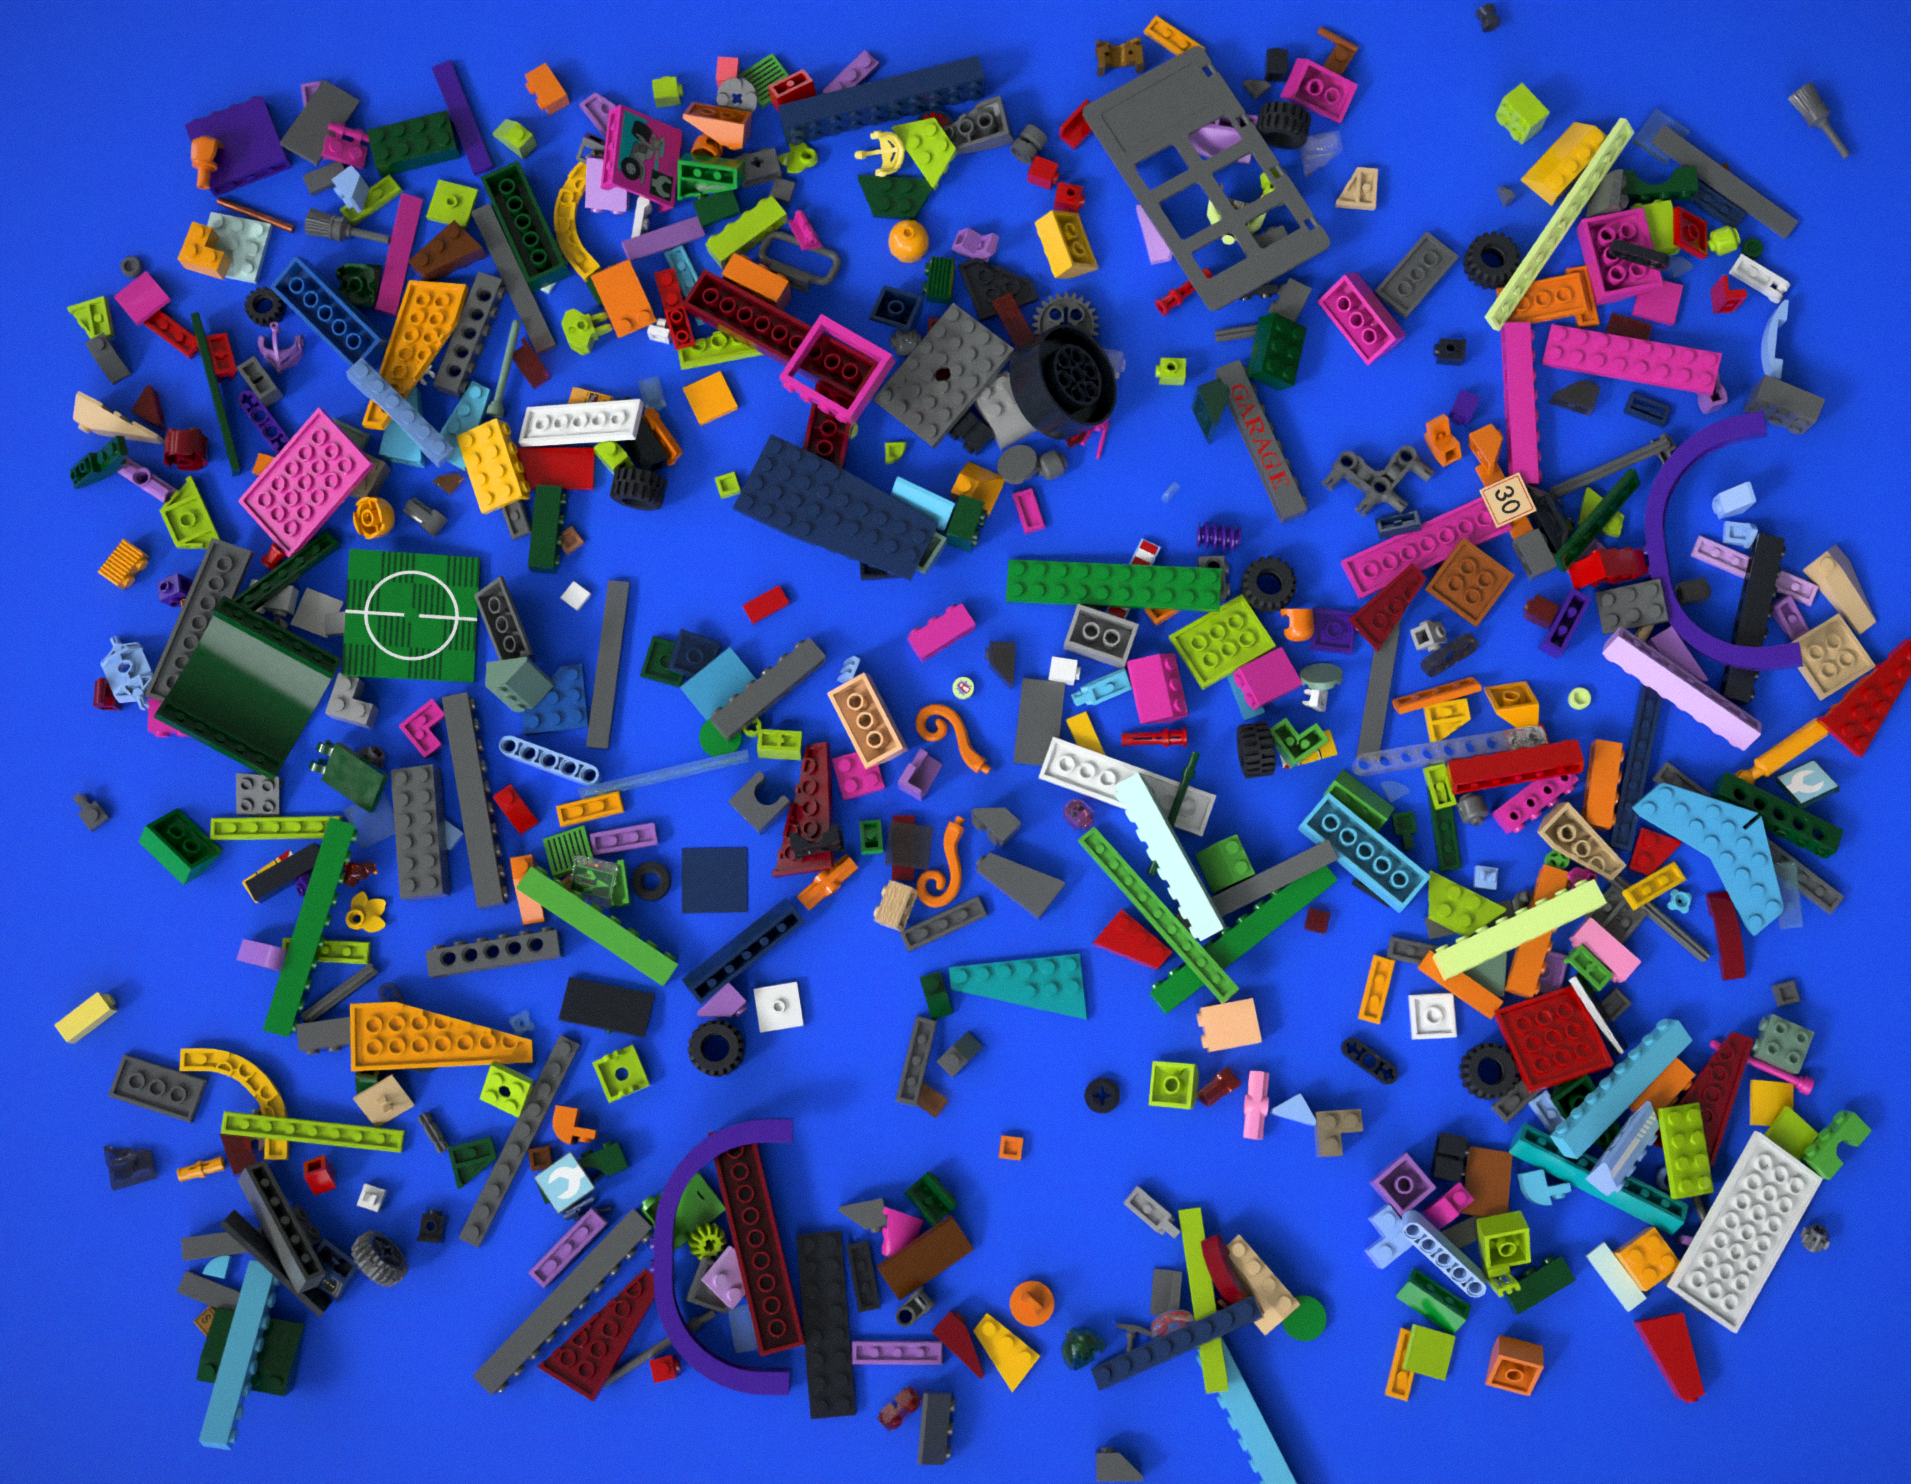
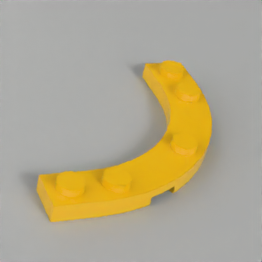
M594 151L588 154L585 158H587L591 154L595 155ZM579 162L569 173L563 188L559 190L554 209V228L559 246L565 258L585 282H588V277L601 271L602 268L583 247L577 233V208L586 190V164Z
M181 1049L180 1071H212L232 1077L239 1081L256 1098L261 1107L262 1115L288 1118L286 1106L279 1090L268 1075L251 1061L237 1054L217 1049ZM265 1138L264 1160H289L290 1141Z

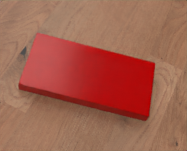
M517 448L518 452L516 455L524 468L523 476L529 484L530 490H536V485L562 486L564 490H594V448Z

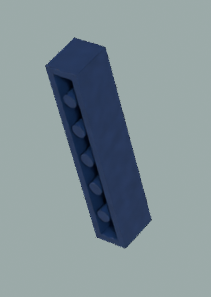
M785 897L686 975L682 981L697 1001L702 1004L805 921Z

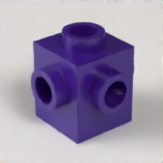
M179 573L159 581V601L174 608L181 606L180 600L186 599L193 581Z

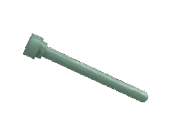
M519 320L512 322L494 401L488 405L486 412L487 415L495 418H503L505 409L503 408L502 400L521 325Z

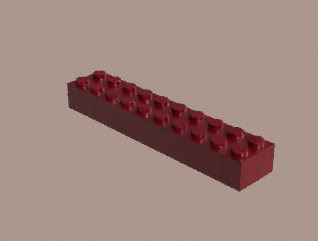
M705 269L682 303L687 312L692 316L784 366H787L812 328L810 325ZM822 333L797 370V373L853 403L879 363Z
M751 1143L729 1149L716 1156L714 1162L761 1357L805 1345L806 1341L759 1144Z

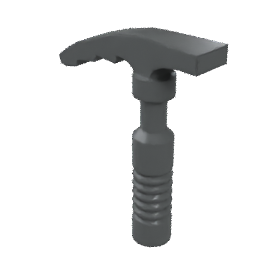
M1116 1324V1328L1128 1331L1126 1333V1338H1128L1126 1353L1135 1349L1133 1347L1135 1332L1145 1333V1335L1151 1336L1153 1339L1158 1338L1152 1332L1139 1326Z

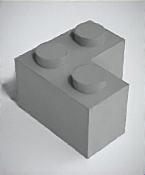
M338 673L325 714L332 719L372 730L379 709L373 704L360 701L365 683L357 677L342 676V673Z

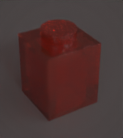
M1536 594L1532 599L1528 598L1522 609L1526 611L1523 618L1546 629L1552 623L1559 605Z

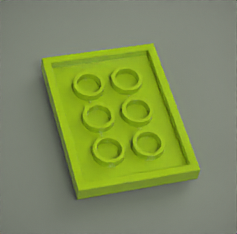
M1242 594L1220 606V612H1210L1169 635V640L1202 691L1234 673L1238 668L1276 649L1275 643Z

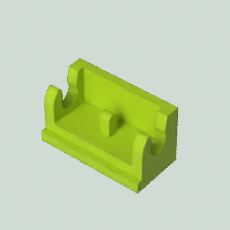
M759 729L757 743L758 758L801 760L802 731Z

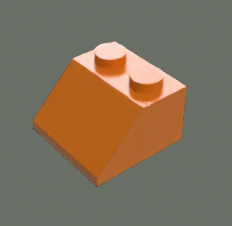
M1498 1335L1492 1348L1485 1385L1530 1396L1544 1367L1543 1346Z

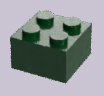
M960 494L946 533L947 545L970 553L973 547H977L980 539L979 528H984L987 519L985 502Z

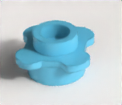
M1677 889L1670 892L1671 900L1667 904L1670 910H1679L1683 914L1687 913L1692 899L1691 894L1679 892Z

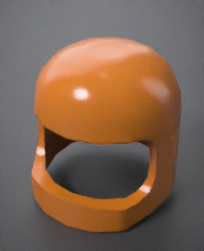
M704 133L695 140L691 154L721 158L723 145Z
M1280 609L1281 617H1289L1290 620L1289 627L1284 629V635L1288 640L1302 642L1313 636V609Z

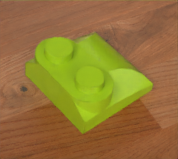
M1152 1061L1148 1105L1193 1110L1198 1095V1066L1186 1063Z

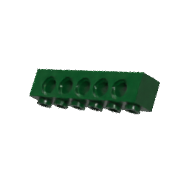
M1724 772L1715 780L1710 797L1758 812L1750 822H1753L1761 815L1766 830L1774 833L1779 838H1784L1794 843L1797 847L1814 853L1817 857L1827 859L1837 852L1844 830L1728 772Z

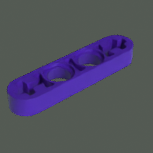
M250 390L241 392L238 396L239 405L278 455L282 450L278 441L281 440L286 446L290 441L289 437L254 392ZM249 397L256 407L252 409L245 399ZM258 412L266 413L263 421L255 420ZM275 427L278 429L276 436H267L270 428Z

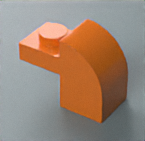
M1442 414L1426 422L1427 432L1424 433V437L1434 458L1443 467L1461 459L1460 442L1450 432L1449 418Z
M555 1106L553 1129L561 1141L574 1145L575 1138L578 1136V1141L591 1143V1139L598 1140L599 1131L578 1127L580 1109Z

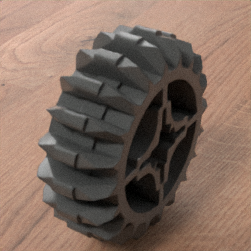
M369 1230L360 1235L351 1248V1254L355 1258L354 1263L359 1266L358 1269L362 1270L364 1275H367L370 1281H375L377 1285L381 1284L383 1287H392L399 1283L409 1270L407 1266L408 1261L405 1259L406 1256L402 1254L401 1249L396 1246V1243L391 1241L390 1237L387 1238L383 1233L379 1234L378 1231Z

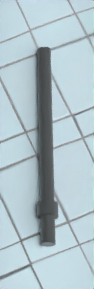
M710 1309L699 1317L694 1316L688 1320L687 1325L691 1331L696 1332L703 1328L702 1325L717 1316L714 1310ZM668 1337L664 1338L613 1371L603 1389L672 1345Z

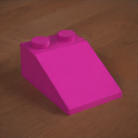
M1297 58L1280 97L1341 124L1358 85L1308 59Z

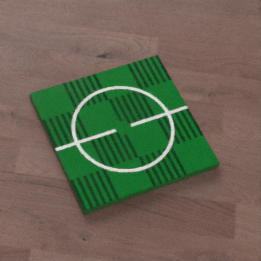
M349 549L341 675L474 683L478 605L474 595L479 592L480 558Z

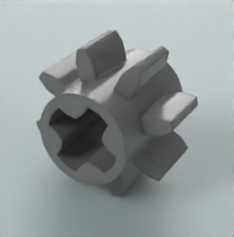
M370 745L368 748L365 746L358 752L362 757L380 769L385 765L383 763L385 754L377 746Z
M1818 1224L1810 1225L1809 1228L1804 1227L1800 1234L1803 1237L1801 1240L1803 1246L1814 1253L1821 1252L1822 1249L1827 1250L1831 1242L1828 1239L1830 1235L1827 1229Z

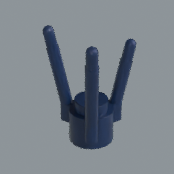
M604 1173L598 1174L592 1179V1182L595 1184L604 1176ZM592 1196L581 1202L578 1201L562 1212L565 1220L574 1219V1221L581 1219L587 1213H580L583 1211L582 1206L594 1201L596 1197ZM613 1207L597 1209V1211L602 1214L613 1211Z

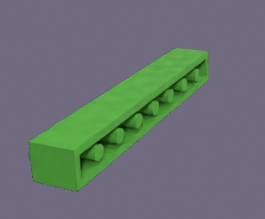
M531 866L516 887L517 890L661 986L665 985L678 966L675 963L676 957L667 951L663 955L656 950L658 945L649 939L646 942L638 938L640 933L631 927L627 930L620 926L622 921L613 915H610L609 918L603 915L602 911L604 909L595 903L587 904L583 901L585 899L583 895L575 890L573 893L565 889L567 885L559 879L555 878L553 881L548 878V872L539 866L536 868Z

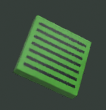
M773 53L739 74V77L750 80L756 87L758 104L762 109L772 103L768 86L789 76Z
M584 825L542 839L554 879L573 873L575 865L587 868L592 867L591 863H593V866L596 865Z

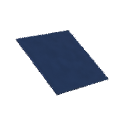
M747 847L682 849V913L747 912Z

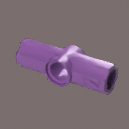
M125 458L127 465L117 471V473L164 504L171 499V496L176 491L174 487L130 458ZM146 477H148V480H147L146 482L142 483L143 480H144Z

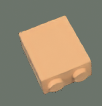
M1253 998L1224 1003L1223 1005L1202 1007L1199 1009V1013L1196 1014L1198 1026H1202L1204 1035H1201L1203 1049L1207 1048L1208 1053L1262 1042Z

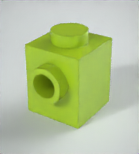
M664 76L661 79L652 80L654 100L657 108L681 105L680 97L684 96L682 84H678L676 77Z
M1161 358L1159 365L1155 366V377H1159V385H1184L1186 379V358Z

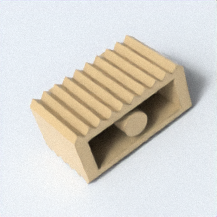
M889 880L888 885L883 887L882 901L874 910V921L880 925L903 932L918 891L913 887Z

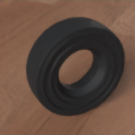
M645 862L634 871L631 880L632 888L640 898L646 901L659 900L668 893L671 887L670 873L658 862ZM649 873L657 874L660 879L658 887L652 890L645 888L643 885V879Z

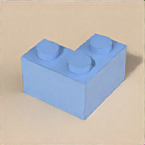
M1385 1204L1368 1217L1381 1237L1366 1248L1365 1252L1380 1269H1384L1413 1245L1403 1235L1402 1220L1390 1204Z

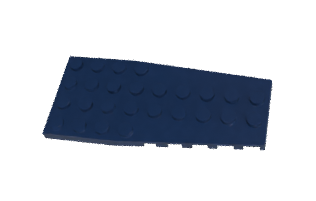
M772 434L733 506L734 511L789 537L813 546L817 545L825 548L826 551L834 554L844 555L848 559L860 561L869 567H876L893 576L897 575L905 578L907 581L912 580L938 529L937 522L830 461Z

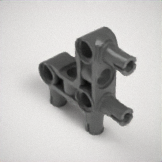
M1407 445L1401 447L1391 457L1387 467L1383 471L1380 470V472L1374 471L1365 464L1364 459L1351 451H1344L1334 462L1332 471L1321 484L1324 487L1328 485L1327 489L1332 491L1342 478H1345L1363 492L1366 496L1355 507L1357 513L1364 507L1360 514L1363 517L1367 516L1375 504L1385 502L1401 514L1409 502H1406L1394 492V488L1408 471H1413L1425 482L1431 478L1435 471L1422 463L1416 450ZM1401 455H1408L1410 461H1404L1401 458ZM1348 460L1351 466H1344L1341 461ZM1375 486H1382L1384 488V492H1378L1375 489Z

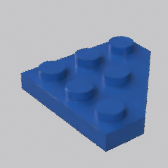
M582 664L561 666L551 677L554 687L533 709H527L522 712L525 736L589 728Z

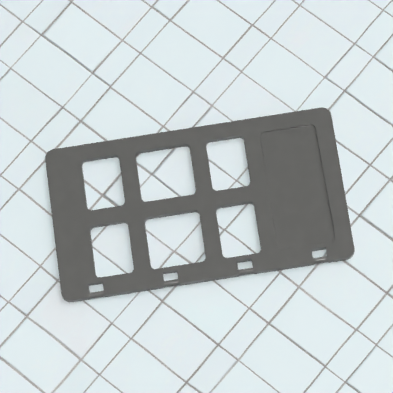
M1194 46L1087 104L1083 108V118L1210 311L1222 309L1329 248L1330 238L1322 226L1319 225L1314 214L1288 175L1285 174L1279 165L1280 163L1254 124L1251 123L1246 112L1202 47ZM1208 67L1213 75L1207 77L1203 69ZM1222 117H1227L1242 140L1207 160L1201 159L1189 141L1188 136ZM1240 117L1246 123V126L1242 128L1236 120ZM1174 146L1189 169L1152 190L1149 189L1134 166L1167 147ZM1251 154L1275 190L1236 210L1214 179L1213 174ZM1276 168L1280 177L1275 179L1270 170ZM1199 184L1221 216V220L1183 240L1159 204L1190 186ZM1285 204L1299 224L1300 229L1266 248H1260L1245 224L1273 208ZM1309 219L1315 227L1311 231L1304 223ZM1232 234L1247 258L1214 277L1207 278L1192 254L1219 238Z

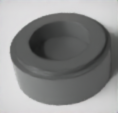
M128 256L122 260L120 269L126 277L137 278L143 272V264L138 258Z

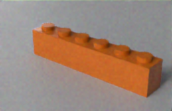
M1544 864L1539 870L1528 910L1536 907L1535 902L1547 897L1549 901L1556 897L1554 895L1556 892L1565 888L1569 890L1571 884L1567 877L1569 872ZM1557 928L1516 947L1505 984V992L1527 999L1538 994L1541 985L1538 982L1539 975L1543 974L1546 969L1547 962L1544 961L1546 953L1549 954L1553 941H1550L1552 932L1555 933Z

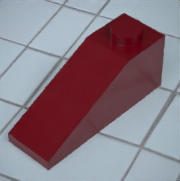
M950 1310L931 1332L982 1379L984 1373L967 1326L964 1324L966 1319L958 1311L953 1313Z

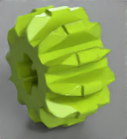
M705 1222L702 1228L696 1225L697 1231H690L692 1238L687 1240L688 1245L691 1246L690 1252L692 1255H696L700 1261L702 1256L711 1259V1256L718 1258L717 1252H724L722 1245L727 1243L726 1238L723 1237L725 1232L715 1223L710 1226L708 1222Z

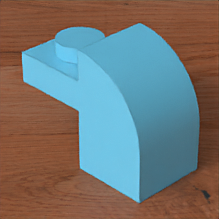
M1543 1169L1517 1174L1523 1196L1536 1205H1552L1550 1196H1552L1553 1200L1566 1197L1565 1193L1572 1192L1570 1183L1547 1186Z

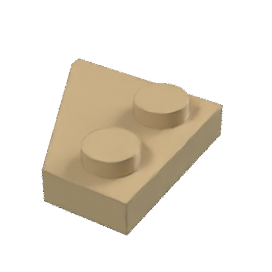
M1357 167L1352 178L1348 181L1342 194L1337 199L1335 207L1374 211L1376 208L1378 169Z

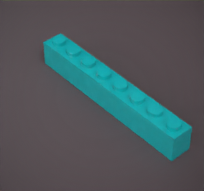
M1526 1123L1513 1136L1508 1153L1531 1165L1543 1169L1545 1172L1671 1235L1685 1223L1688 1204L1678 1199H1671L1670 1195L1632 1176L1624 1177L1623 1181L1626 1183L1618 1193L1613 1191L1609 1196H1606L1585 1179L1598 1162V1159L1586 1153H1583L1578 1159L1565 1157L1550 1135Z

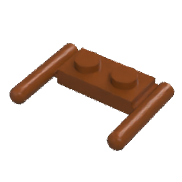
M1320 27L1317 33L1337 44L1323 67L1342 76L1359 47L1326 28Z

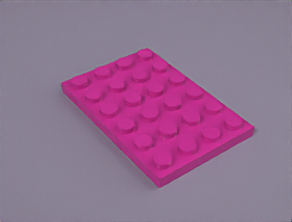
M318 407L241 496L238 502L289 558L308 543L375 464L326 411Z

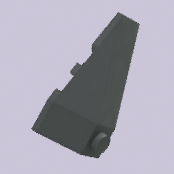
M1001 96L979 102L975 105L976 108L966 115L964 113L959 116L960 119L950 126L947 125L942 128L957 149L956 155L995 149L1014 142L1011 124Z

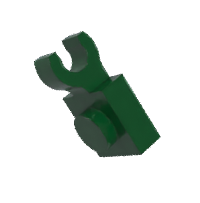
M1414 811L1392 814L1391 820L1394 836H1401L1403 851L1412 850L1414 844L1411 834L1417 833Z

